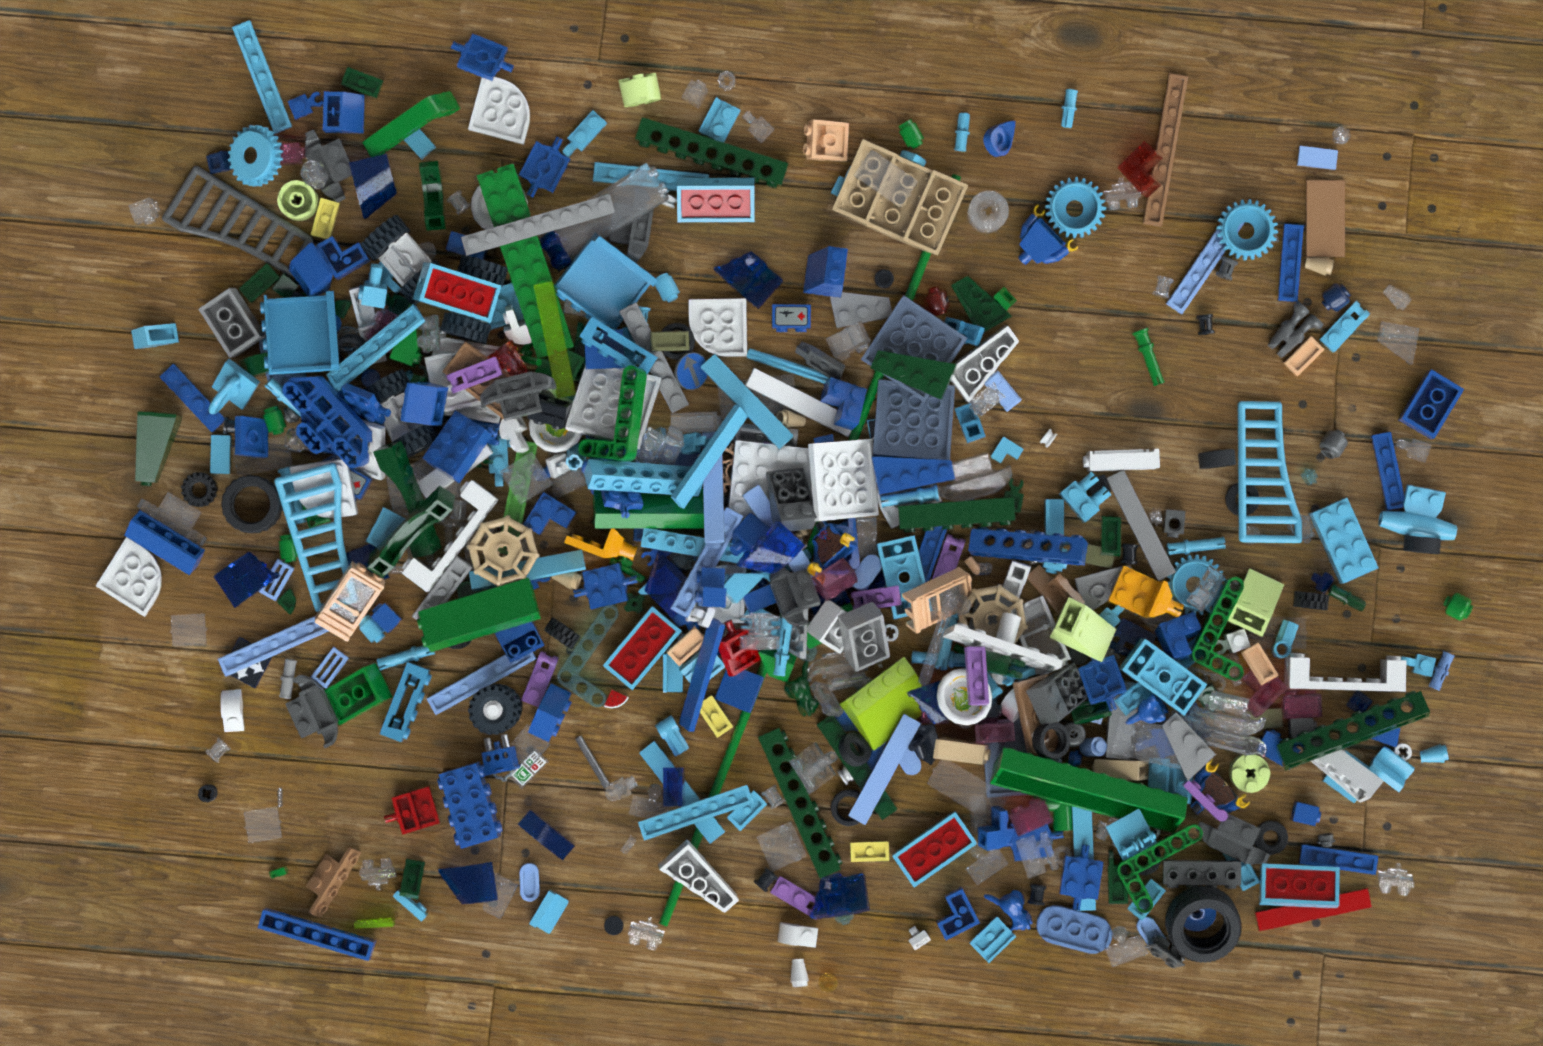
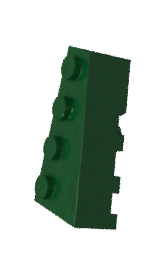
M878 350L870 368L942 400L958 364Z

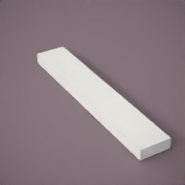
M755 368L752 370L745 385L746 387L846 437L849 436L851 430L834 425L836 409Z

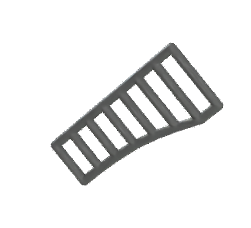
M194 166L162 216L164 222L181 232L218 240L237 247L272 265L288 276H292L289 267L279 260L293 237L296 235L304 240L295 257L309 243L314 241V238L199 166ZM199 175L207 180V182L180 223L171 216L196 176ZM213 185L223 190L200 228L188 226ZM229 195L238 199L237 206L220 233L209 231V227ZM246 205L255 210L238 240L227 236ZM263 215L272 220V222L254 248L245 242ZM278 225L288 230V232L271 257L262 251Z

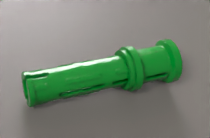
M1147 327L1133 332L1132 335L1135 336L1138 343V351L1143 354L1153 386L1165 383V380L1152 349L1154 348V343L1149 338V329Z

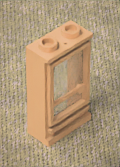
M352 561L316 614L315 623L348 642L382 589H384V578L368 571L363 564H356Z
M958 567L903 593L902 597L911 603V608L905 609L906 614L912 618V620L906 622V626L917 634L922 629L956 614L957 610H960L972 592V578L970 574Z

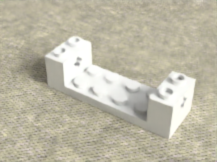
M471 480L470 483L466 481L460 489L462 492L460 496L476 507L478 511H473L467 518L469 521L467 526H462L455 535L458 538L455 542H450L444 549L446 554L443 558L438 557L432 565L434 570L418 558L408 559L402 567L404 569L402 574L426 592L431 591L499 500L475 481Z
M1290 653V657H1285V688L1406 692V661L1401 660V656H1386V659H1381L1380 679L1366 678V682H1362L1361 678H1347V681H1343V678L1328 677V681H1323V677H1309L1310 658L1305 657V654Z

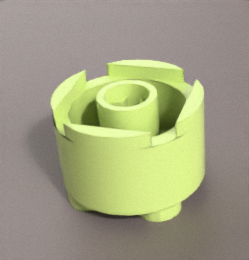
M656 73L646 74L645 77L644 74L633 75L631 80L630 78L618 80L624 107L639 106V104H649L661 100Z
M294 180L283 185L277 198L281 212L295 221L307 220L318 210L319 200L317 193L309 184L302 181ZM296 197L302 199L300 201L301 204L297 205L296 203H294L296 201Z
M1245 753L1238 755L1232 760L1229 767V777L1232 784L1239 790L1254 793L1266 786L1270 778V769L1262 757ZM1246 769H1253L1251 777H1246Z

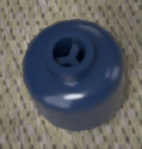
M1334 283L1323 291L1322 297L1324 300L1322 304L1328 311L1332 309L1338 312L1350 302L1349 297L1351 294L1342 283L1340 285Z

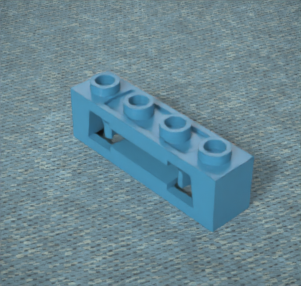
M590 318L579 336L582 338L581 342L590 348L592 345L599 348L597 351L599 354L606 358L609 355L615 358L614 363L622 368L625 365L635 366L624 355L606 344H600L592 339L593 336L599 340H602L605 334L596 330L599 327L608 333V337L634 352L636 350L646 356L642 358L635 354L632 360L639 364L638 368L644 369L646 374H648L658 357L595 318Z
M407 662L380 731L381 735L399 742L408 739L411 731L408 728L409 724L416 719L418 713L415 710L418 703H422L425 695L422 692L425 685H429L432 677L429 674V669ZM411 674L408 682L409 685L416 686L418 678L420 682L410 698L403 716L405 720L402 728H399L402 723V719L394 718L391 727V721L393 716L398 713L408 687L406 683Z

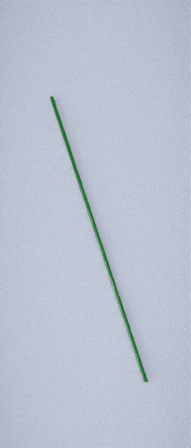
M952 174L951 178L956 179L958 181H960L961 179L960 176L955 174ZM923 250L905 293V296L912 301L931 256V253ZM876 370L865 395L859 424L851 431L848 441L859 439L878 391V380H882L884 376ZM816 521L805 548L809 550L812 557L814 554L812 540L819 533L816 524L820 521ZM771 637L767 647L778 643V641ZM761 660L756 674L765 679L767 670ZM741 711L708 798L720 794L751 713ZM697 827L690 841L696 850H698L703 837ZM676 880L659 920V924L666 927L669 924L684 886Z

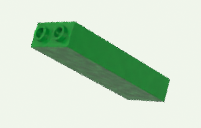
M701 489L699 497L692 496L684 509L675 503L671 495L641 493L643 501L642 510H628L630 514L628 518H625V516L622 518L620 509L604 507L601 490H594L593 493L595 528H704L703 489Z
M525 578L418 611L419 618L417 623L419 629L423 630L424 635L421 636L423 646L427 647L430 652H434L541 619L533 585L529 578Z

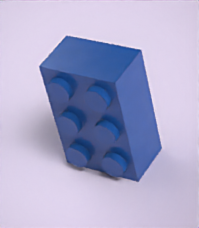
M1432 369L1427 370L1398 420L1425 437L1435 439L1464 389Z
M455 410L423 456V459L433 468L460 483L492 436L485 428Z

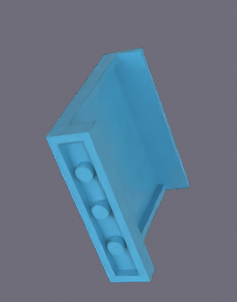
M595 232L553 288L557 291L555 295L563 301L568 299L572 302L570 306L576 311H584L586 313L585 317L588 320L593 317L612 330H616L623 321L619 311L635 302L637 303L650 285L654 287L658 280Z
M326 291L324 296L267 299V295H264V302H260L261 314L265 313V320L261 321L262 332H266V338L263 339V350L268 352V357H264L265 369L269 368V375L339 370L334 291Z

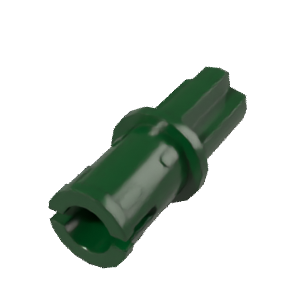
M1335 584L1332 585L1328 593L1329 596L1343 602V605L1347 604L1360 612L1366 606L1364 600L1352 595L1351 591L1347 592L1337 587Z

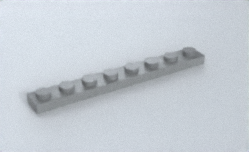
M608 194L461 237L466 256L613 214L615 210L611 196Z

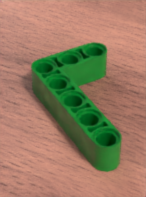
M451 91L430 95L368 137L362 144L371 159H376L433 119L449 116L457 112L461 107Z
M629 365L623 370L614 440L584 439L578 446L579 453L582 456L631 462L635 459L647 379L644 369Z
M1229 577L1224 582L1191 648L1190 658L1194 662L1227 679L1237 681L1243 677L1244 670L1242 666L1213 651L1244 589V582L1240 578ZM1236 580L1239 585L1235 591L1230 589V582ZM1225 597L1230 600L1227 608H1223L1221 605V600ZM1218 614L1221 617V622L1218 625H1214L1212 618ZM1206 632H1210L1213 636L1210 642L1204 641V634ZM1198 649H1202L1204 652V656L1200 660L1195 657V652ZM1215 658L1221 660V665L1218 668L1212 666V661ZM1233 666L1238 669V674L1235 677H1231L1229 674V670Z
M1189 824L1157 841V843L1118 863L1117 873L1140 912L1147 913L1151 911L1153 901L1138 873L1199 841L1203 836L1200 826ZM1193 827L1199 831L1196 838H1191L1188 835V831ZM1174 837L1181 838L1182 843L1179 847L1172 846L1171 841ZM1157 846L1164 847L1165 853L1162 856L1155 855L1154 850ZM1141 855H1145L1148 858L1147 864L1143 866L1137 863V859ZM1124 864H1128L1131 867V871L1127 875L1120 872V868ZM1134 881L1140 883V889L1136 892L1131 891L1129 888L1130 884ZM1143 898L1149 900V906L1145 909L1139 907V901Z

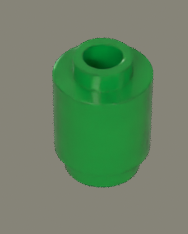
M912 119L898 127L900 129L899 133L908 148L912 147L915 149L923 144L924 136L916 122L913 123Z
M278 406L263 410L265 414L263 417L268 432L273 433V435L284 433L287 425L282 410H279Z
M280 536V541H278L280 558L285 559V563L297 561L296 557L298 555L292 536Z

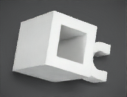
M1241 628L1224 634L1225 640H1218L1216 645L1220 643L1222 649L1216 653L1221 655L1227 649L1230 653H1235L1251 647L1245 629Z

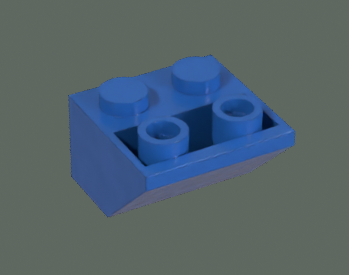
M324 91L323 131L325 133L364 134L365 95Z
M311 242L291 260L289 271L307 296H318L329 290L333 268L329 262L326 263L321 250Z
M431 382L407 383L400 421L424 425H442L448 387Z
M533 621L495 633L510 664L545 646Z

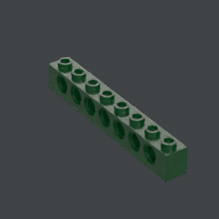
M644 117L641 118L635 140L639 142L638 145L641 147L649 148V146H653L660 153L667 154L672 152L679 159L691 158L695 164L704 166V163L710 164L714 170H729V174L733 176H748V178H754L756 183L759 180L767 182L766 186L777 189V186L782 187L788 168L787 162ZM654 132H659L662 134V138L659 141H653L651 135ZM678 138L680 140L679 146L672 147L669 144L670 140ZM692 143L697 144L699 147L695 153L688 151V146ZM709 149H713L717 152L715 158L710 159L706 156V152ZM727 155H732L735 158V162L730 165L726 164L724 158ZM745 161H751L753 168L745 170L742 164ZM763 167L771 168L772 172L769 176L761 174L760 171Z
M1408 692L1403 698H1392L1387 701V704L1381 706L1379 704L1373 705L1368 711L1363 713L1357 711L1347 719L1339 718L1334 720L1331 725H1320L1315 728V731L1310 733L1305 731L1299 733L1294 739L1286 738L1279 741V744L1276 745V751L1284 770H1289L1429 717L1430 710L1422 692ZM1407 705L1411 708V711L1404 712L1401 707ZM1385 712L1392 713L1393 718L1386 719L1383 716V714ZM1372 719L1375 721V724L1369 726L1365 723V720ZM1355 726L1357 728V731L1353 733L1349 732L1347 730V727ZM1335 732L1339 735V738L1331 739L1329 734ZM1318 739L1321 745L1314 746L1311 744V741ZM1300 746L1303 748V751L1296 753L1293 751V748Z
M776 728L758 736L819 878L841 870L839 865L843 863L839 854H834L832 847L835 845L831 836L827 837L824 830L827 827L823 818H818L816 812L819 811L816 801L811 802L809 794L812 792L808 783L804 784L801 779L804 776L800 765L796 766L793 759L796 758L792 747L789 749L787 747L786 741L789 739L785 730L780 731V728ZM775 744L783 746L784 750L781 754L777 755L772 751ZM784 761L791 764V769L788 772H783L780 769V765ZM791 779H796L799 782V786L795 790L788 787V782ZM798 797H804L807 800L804 807L796 805L795 801ZM810 814L814 817V822L811 825L803 822L805 815ZM814 832H819L822 835L820 842H813L811 840V835ZM821 850H827L830 853L827 860L819 858Z

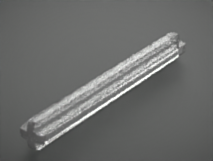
M952 595L945 597L918 679V683L928 686L944 641L943 633L948 628L957 598Z

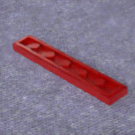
M1368 888L1339 894V906L1337 908L1281 906L1255 912L1258 931L1260 932L1371 908L1372 905Z

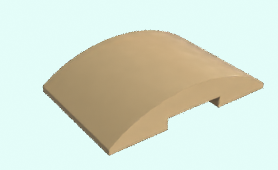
M863 139L832 210L881 234L938 256L968 185L900 157L894 152Z

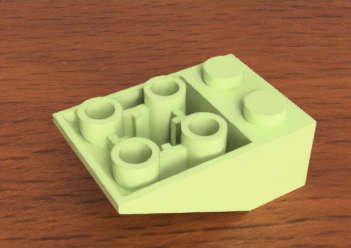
M1249 568L1243 581L1244 589L1227 622L1262 637L1284 584Z
M1068 597L1049 638L1102 662L1116 629L1088 606Z

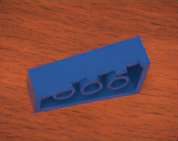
M871 457L879 495L955 480L951 460Z

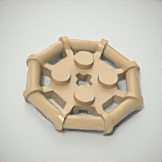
M509 515L485 523L481 522L471 543L467 545L474 567V574H478L497 585V587L525 579L540 555L536 549L532 528L522 525L510 518ZM504 525V531L492 534L489 530ZM510 526L522 534L516 537L508 532V527ZM486 532L489 536L483 547L478 546ZM523 538H526L530 553L523 552L521 544ZM506 546L508 555L499 556L498 548ZM477 550L483 551L486 561L483 565L480 563ZM523 556H528L529 558L522 570L517 567ZM488 565L498 570V577L484 569ZM514 569L518 573L502 578L503 571Z
M1002 584L972 589L971 594L960 610H957L959 622L968 626L966 616L973 619L974 631L975 629L985 631L986 635L996 638L1002 613H1011V610L1016 608L1017 616L1021 617L1015 639L1016 643L1024 630L1028 628L1024 614L1023 599H1019L1003 588ZM996 594L995 600H988L983 602L980 597L985 595ZM1000 595L1013 604L1007 607L999 601ZM977 599L980 604L974 613H969L968 610ZM989 615H990V616H993V615H996V616H997V617H996V620H997V623H996V624H995V623H992L991 625L988 624L989 620H988L987 618H988Z

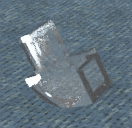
M876 517L857 518L856 529L859 558H865L868 555L877 556Z

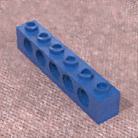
M978 527L977 529H971L968 551L972 556L1085 566L1088 543L1080 535L1064 537L1060 533L1045 535L1043 532L1036 531L1034 534H1029L1023 530L1008 532V530L1003 528H997L995 531L989 530L987 527ZM989 539H995L992 545H987ZM1007 541H1014L1012 546L1005 547ZM1027 542H1032V546L1030 548H1024V545ZM1045 544H1051L1050 549L1043 550ZM1065 545H1070V549L1067 552H1062V548Z
M269 908L263 909L258 924V929L366 961L371 959L377 941Z

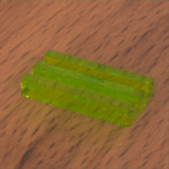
M395 918L357 919L354 922V929L393 927L395 925Z

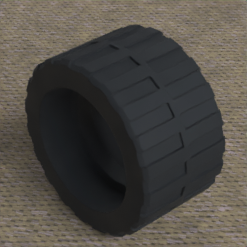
M247 475L233 480L226 487L222 495L221 507L226 521L233 528L245 533H262V531L269 530L276 524L283 510L275 484L259 476ZM250 486H256L264 490L270 500L268 514L262 520L254 523L242 520L237 515L234 507L237 494L242 489Z

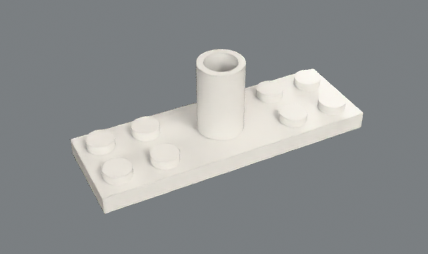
M1002 613L996 638L986 635V632L980 629H975V631L968 629V626L962 623H957V625L955 624L945 629L943 633L944 638L971 647H985L987 651L1026 662L1025 665L1048 673L1060 669L1063 660L1057 659V655L1050 653L1045 655L1040 653L1039 649L1033 647L1027 649L1014 644L1021 617L1015 614Z

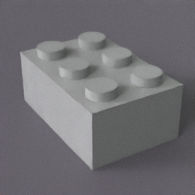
M228 288L198 309L229 358L237 357L266 337L265 332H262L260 324L236 288Z
M873 602L838 616L845 657L856 672L890 657L884 617Z

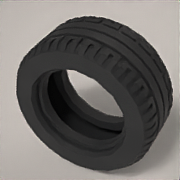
M1195 886V888L1191 887L1179 893V896H1176L1172 903H1170L1165 917L1166 930L1174 949L1182 957H1186L1187 960L1199 963H1210L1224 958L1225 955L1227 956L1238 944L1242 929L1240 915L1231 898L1225 892L1211 886ZM1210 908L1223 915V924L1213 937L1206 940H1196L1184 933L1183 926L1186 919L1199 909Z

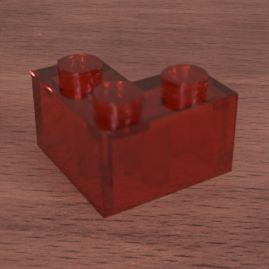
M1144 141L1117 168L1147 198L1161 186L1160 182L1149 171L1163 157L1151 144Z

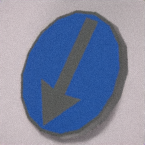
M689 352L678 360L675 367V378L679 386L686 390H695L705 383L708 375L701 369V366L706 362L704 356L699 353Z

